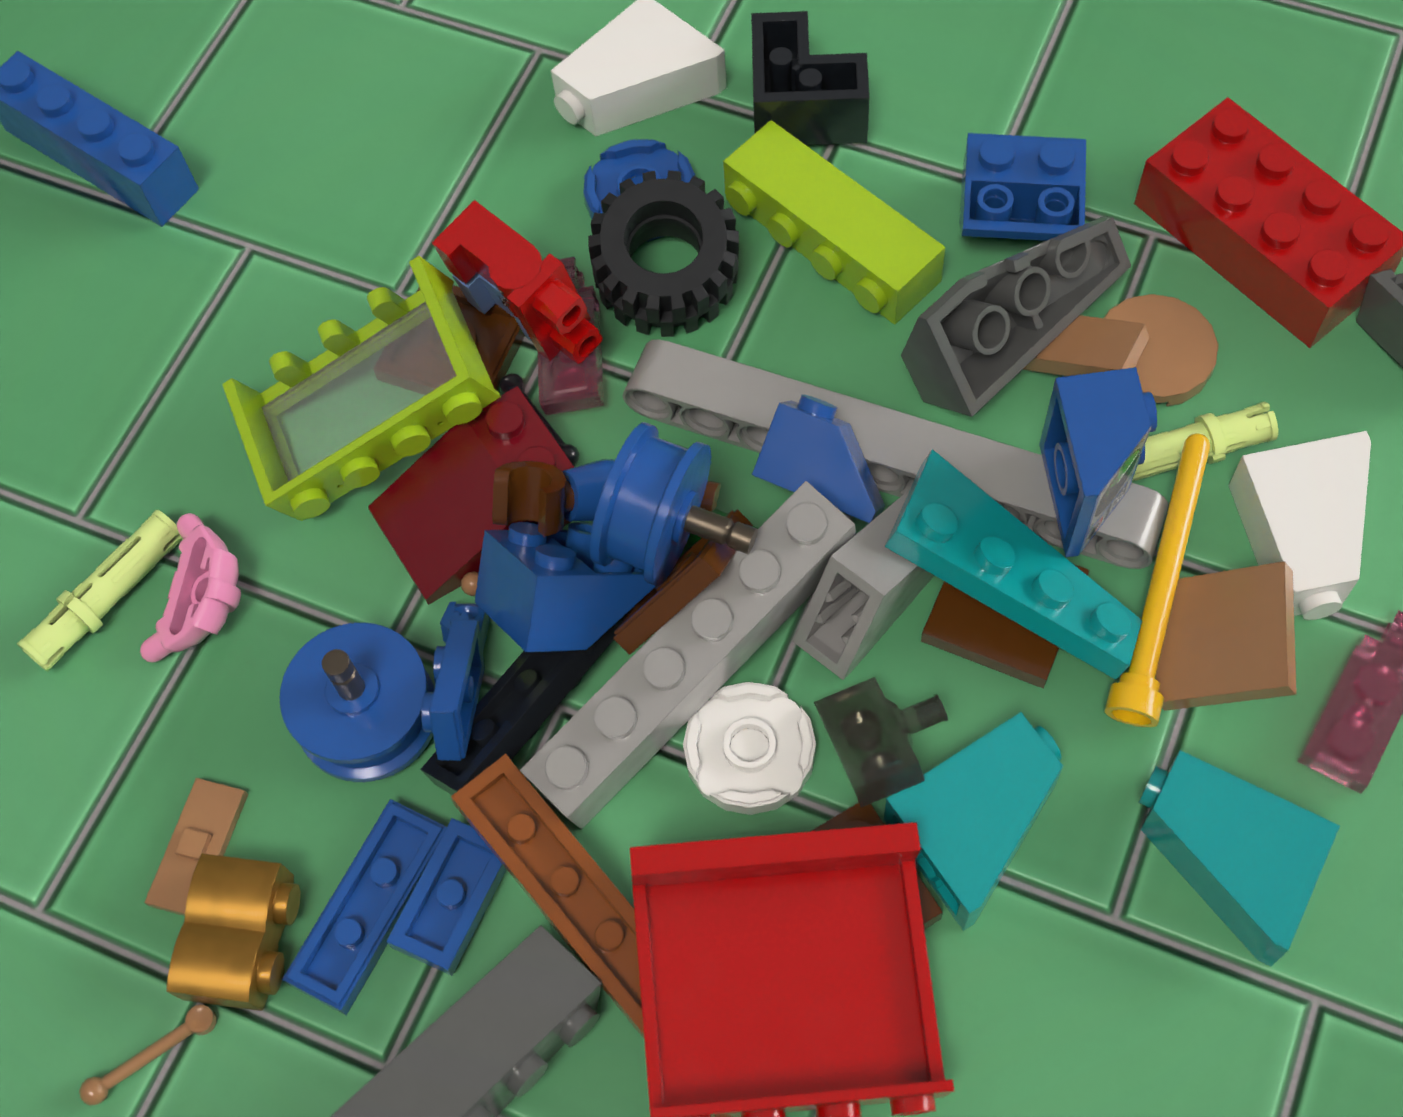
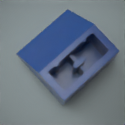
M968 133L961 186L960 228L962 236L1047 241L1084 225L1086 139Z
M515 522L510 524L509 530L484 531L475 603L525 652L587 650L656 586L644 580V570L615 559L607 566L592 562L589 551L592 523H570L568 530H560L556 534L544 537L538 532V524Z

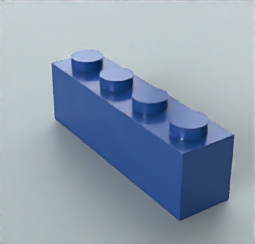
M19 51L13 54L0 67V122L4 129L141 215L163 227L199 190L179 147Z

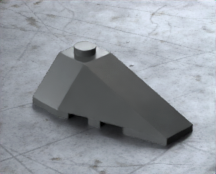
M1102 216L958 280L918 317L901 354L923 402L973 417L1131 267L1113 217Z

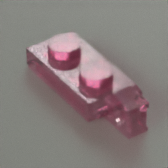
M575 257L558 259L564 264L579 296L582 297L591 317L589 322L598 328L601 334L599 302L594 287H585L583 272H579ZM601 343L580 364L575 363L561 351L551 361L537 351L539 402L546 415L604 406Z
M1398 610L1392 622L1388 623L1380 641L1365 635L1359 646L1356 645L1297 761L1360 794L1368 787L1403 713L1402 611Z

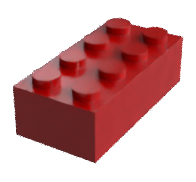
M1229 97L1145 162L1134 204L1309 348L1314 346L1361 306L1371 274L1392 269L1395 273L1403 258V232Z

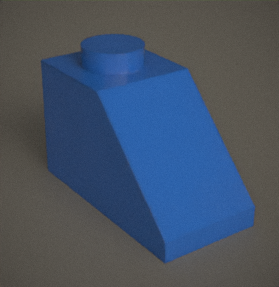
M801 394L798 403L792 400L779 402L752 475L792 492H795L807 481L841 512L867 523L873 521L883 512L885 504L850 423L834 417L837 411L836 406L809 395Z

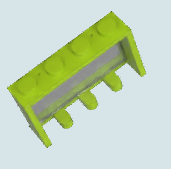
M417 256L409 262L419 285V291L404 300L386 287L372 290L367 295V301L373 315L377 317L376 319L357 331L339 320L332 319L319 325L317 331L324 348L328 350L309 362L288 351L274 354L270 357L269 364L275 379L279 382L262 393L233 378L222 384L265 506L300 521L319 516L328 510L330 503L354 488L371 484L379 477L380 472L404 457L413 456L424 451L430 445L431 440L455 425L465 424L474 420L480 415L484 407L501 397L500 393L493 387L452 291L454 281L421 256Z

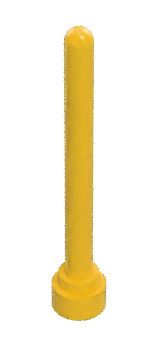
M1192 434L1184 442L1141 617L1142 624L1129 670L1120 675L1119 682L1111 684L1105 707V714L1132 726L1155 727L1159 723L1164 696L1159 693L1160 683L1155 679L1210 450V442L1203 434Z

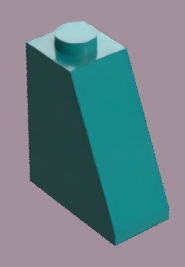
M1022 712L886 798L883 820L887 825L917 822L921 851L915 859V864L963 931L975 924L1052 793L1063 768L1060 762L1062 758L1061 752L1052 736L1041 726L1033 728Z
M1180 750L1168 771L1155 766L1138 803L1150 808L1141 827V831L1258 961L1271 967L1291 946L1340 825Z

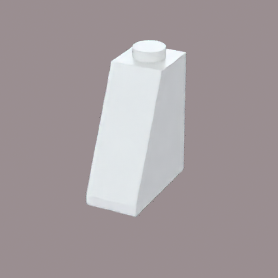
M636 0L551 70L555 91L554 104L558 112L566 121L571 124H580L595 137L718 95L727 88L725 50L655 0Z
M1367 431L1243 455L1229 484L1258 565L1283 561L1288 564L1293 570L1294 616L1302 615L1305 620L1321 619L1339 611L1359 580L1371 452V439Z

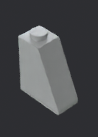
M910 489L830 556L792 641L842 680L854 670L934 577L933 574L885 547Z

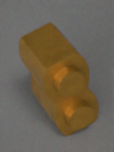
M202 853L191 879L186 901L185 920L173 949L167 979V992L183 1001L263 1011L269 994L275 995L278 992L284 975L285 959L283 953L278 952L279 940L285 925H292L299 910L300 887L298 884H294V874L282 863Z

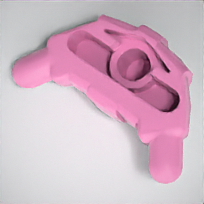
M184 514L177 521V530L183 538L179 544V550L182 554H180L178 568L174 573L167 597L168 602L163 613L164 617L156 623L155 628L157 632L147 638L140 647V654L147 662L155 663L172 652H181L202 642L210 633L217 635L226 623L228 613L233 612L240 602L241 590L236 587L239 577L238 559L228 551L222 539L212 529L205 526L195 514Z

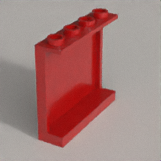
M917 822L629 847L650 1117H786L788 1112L816 1110V1117H862L861 1105L890 1103L891 1116H908L936 1112L935 1098H943L954 1092L953 1079L945 1080L916 873L915 859L921 851Z

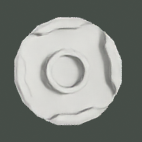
M745 682L719 689L688 720L683 748L689 777L704 798L725 811L753 815L776 810L798 796L812 774L816 741L811 719L802 707L800 709L794 701L788 698V694L775 686Z

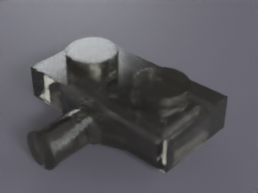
M873 677L814 702L823 727L860 807L925 781L920 764L912 750L913 740L911 735L943 721H948L946 711L938 694H934L930 698L900 710L896 704L884 696L876 678Z

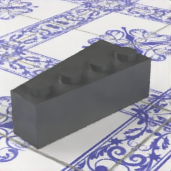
M540 925L330 1117H497L515 1097L523 1096L539 1081L548 1067L547 1063L564 1044L568 1047H573L593 1028L599 1018L596 1010L602 983Z

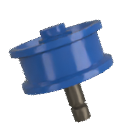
M642 422L634 428L624 442L603 486L591 530L590 558L592 562L602 566L609 565L615 559L644 570V580L647 583L660 586L675 567L690 533L721 545L727 543L729 548L749 554L755 542L758 529L740 522L733 523L732 519L700 508L711 465V448L709 445L695 442L687 449L660 439L656 426Z
M348 623L330 628L318 634L296 653L283 676L280 688V709L287 729L302 747L308 758L319 769L341 780L370 782L387 778L402 771L425 750L433 736V732L423 731L421 720L422 701L425 692H434L435 686L425 670L418 652L402 635L378 624Z

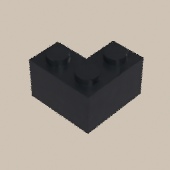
M808 11L751 13L754 134L772 120L805 145L867 143L870 100L867 53L810 55Z

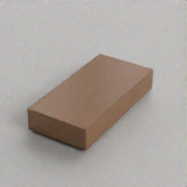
M1079 315L1023 370L1072 376L1134 368L1150 337L1145 323Z

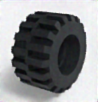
M668 170L667 179H656L655 171L642 173L643 182L635 185L631 178L619 184L620 195L617 197L609 192L601 201L603 213L595 212L590 223L592 235L588 236V248L595 287L599 288L600 300L606 309L614 307L615 318L624 325L631 319H634L637 332L649 335L651 327L661 328V337L674 336L673 327L683 325L687 334L698 330V319L700 317L705 318L709 323L719 315V303L727 305L733 295V284H737L739 263V231H736V218L731 208L724 209V197L716 189L708 194L705 193V181L693 176L690 182L687 183L681 181V172ZM660 236H672L683 239L698 252L697 257L688 266L672 273L647 271L631 259L633 253L640 245Z

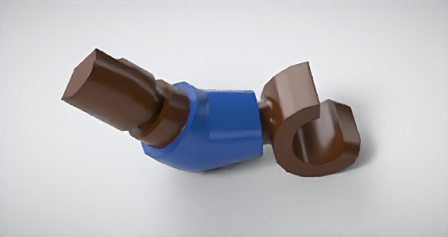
M602 459L564 471L559 470L554 465L534 461H519L501 465L496 468L494 474L493 524L508 526L517 521L538 522V532L546 537L556 534L563 529L564 518L568 521H594L603 486L615 459ZM707 481L700 508L710 512L714 511L721 489L720 483Z

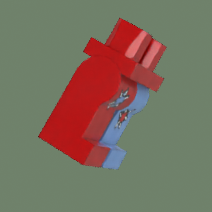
M476 200L432 242L449 272L453 274L454 280L468 302L483 314L496 303L515 318L524 335L533 342L537 351L549 361L561 351L575 363L580 364L601 343L603 338L598 328L589 322L591 317L582 297L579 296L564 264L550 253L543 260L540 252L533 244Z

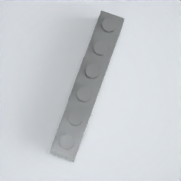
M805 481L758 529L750 553L745 554L736 551L721 575L665 623L520 771L567 819L583 829L816 590L830 556L856 535L855 523Z

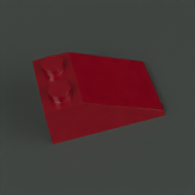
M518 386L502 394L499 399L484 407L480 415L474 420L465 424L455 425L448 430L368 506L371 515L428 605L459 588L463 576L468 572L475 571L479 573L485 530H509L510 524L508 526L493 524L492 520L493 484L496 468L503 464L519 461L543 462L554 465L561 471L574 468ZM564 518V526L572 522ZM525 520V521H517V522H528V523L538 524V522H536V521H528V520Z

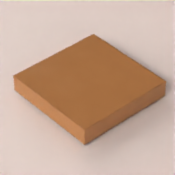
M1285 561L1178 579L1156 671V680L1160 683L1159 693L1164 696L1163 710L1297 695L1293 570Z

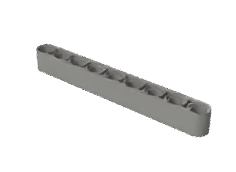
M661 339L650 340L646 343L623 392L625 403L643 416L758 453L762 449L779 402L792 400L798 403L801 394L821 399L837 407L835 418L850 423L879 491L901 497L911 488L921 464L933 449L1049 545L1064 549L1042 455ZM1131 483L1128 492L1080 554L1128 569L1148 567L1152 563L1169 507L1167 500L1152 489Z

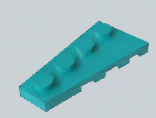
M932 449L919 468L885 547L1116 680L1130 666L1142 620Z

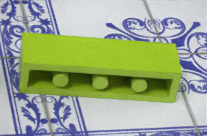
M772 120L723 161L725 197L733 209L741 215H750L765 226L780 245L787 248L792 247L810 260L814 269L822 277L828 280L835 279L854 294L859 304L867 311L880 313L895 325L941 282L946 249L944 245Z

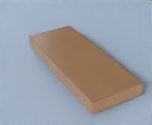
M200 778L195 779L144 903L146 905L185 916L188 891L197 862L202 853L224 856L248 796L245 790Z

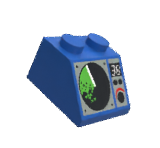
M1136 367L1055 378L1039 446L1065 557L1080 555L1128 492L1137 466L1145 461V443L1149 432L1156 430L1157 409L1152 393L1142 391Z

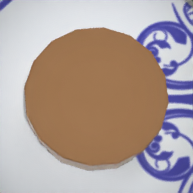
M1148 294L1126 299L1111 308L1104 317L1106 319L1145 323L1150 338L1135 367L1137 368L1142 391L1151 392L1155 403L1168 402L1167 406L1182 404L1200 393L1212 376L1217 361L1218 342L1212 325L1195 307L1175 297Z

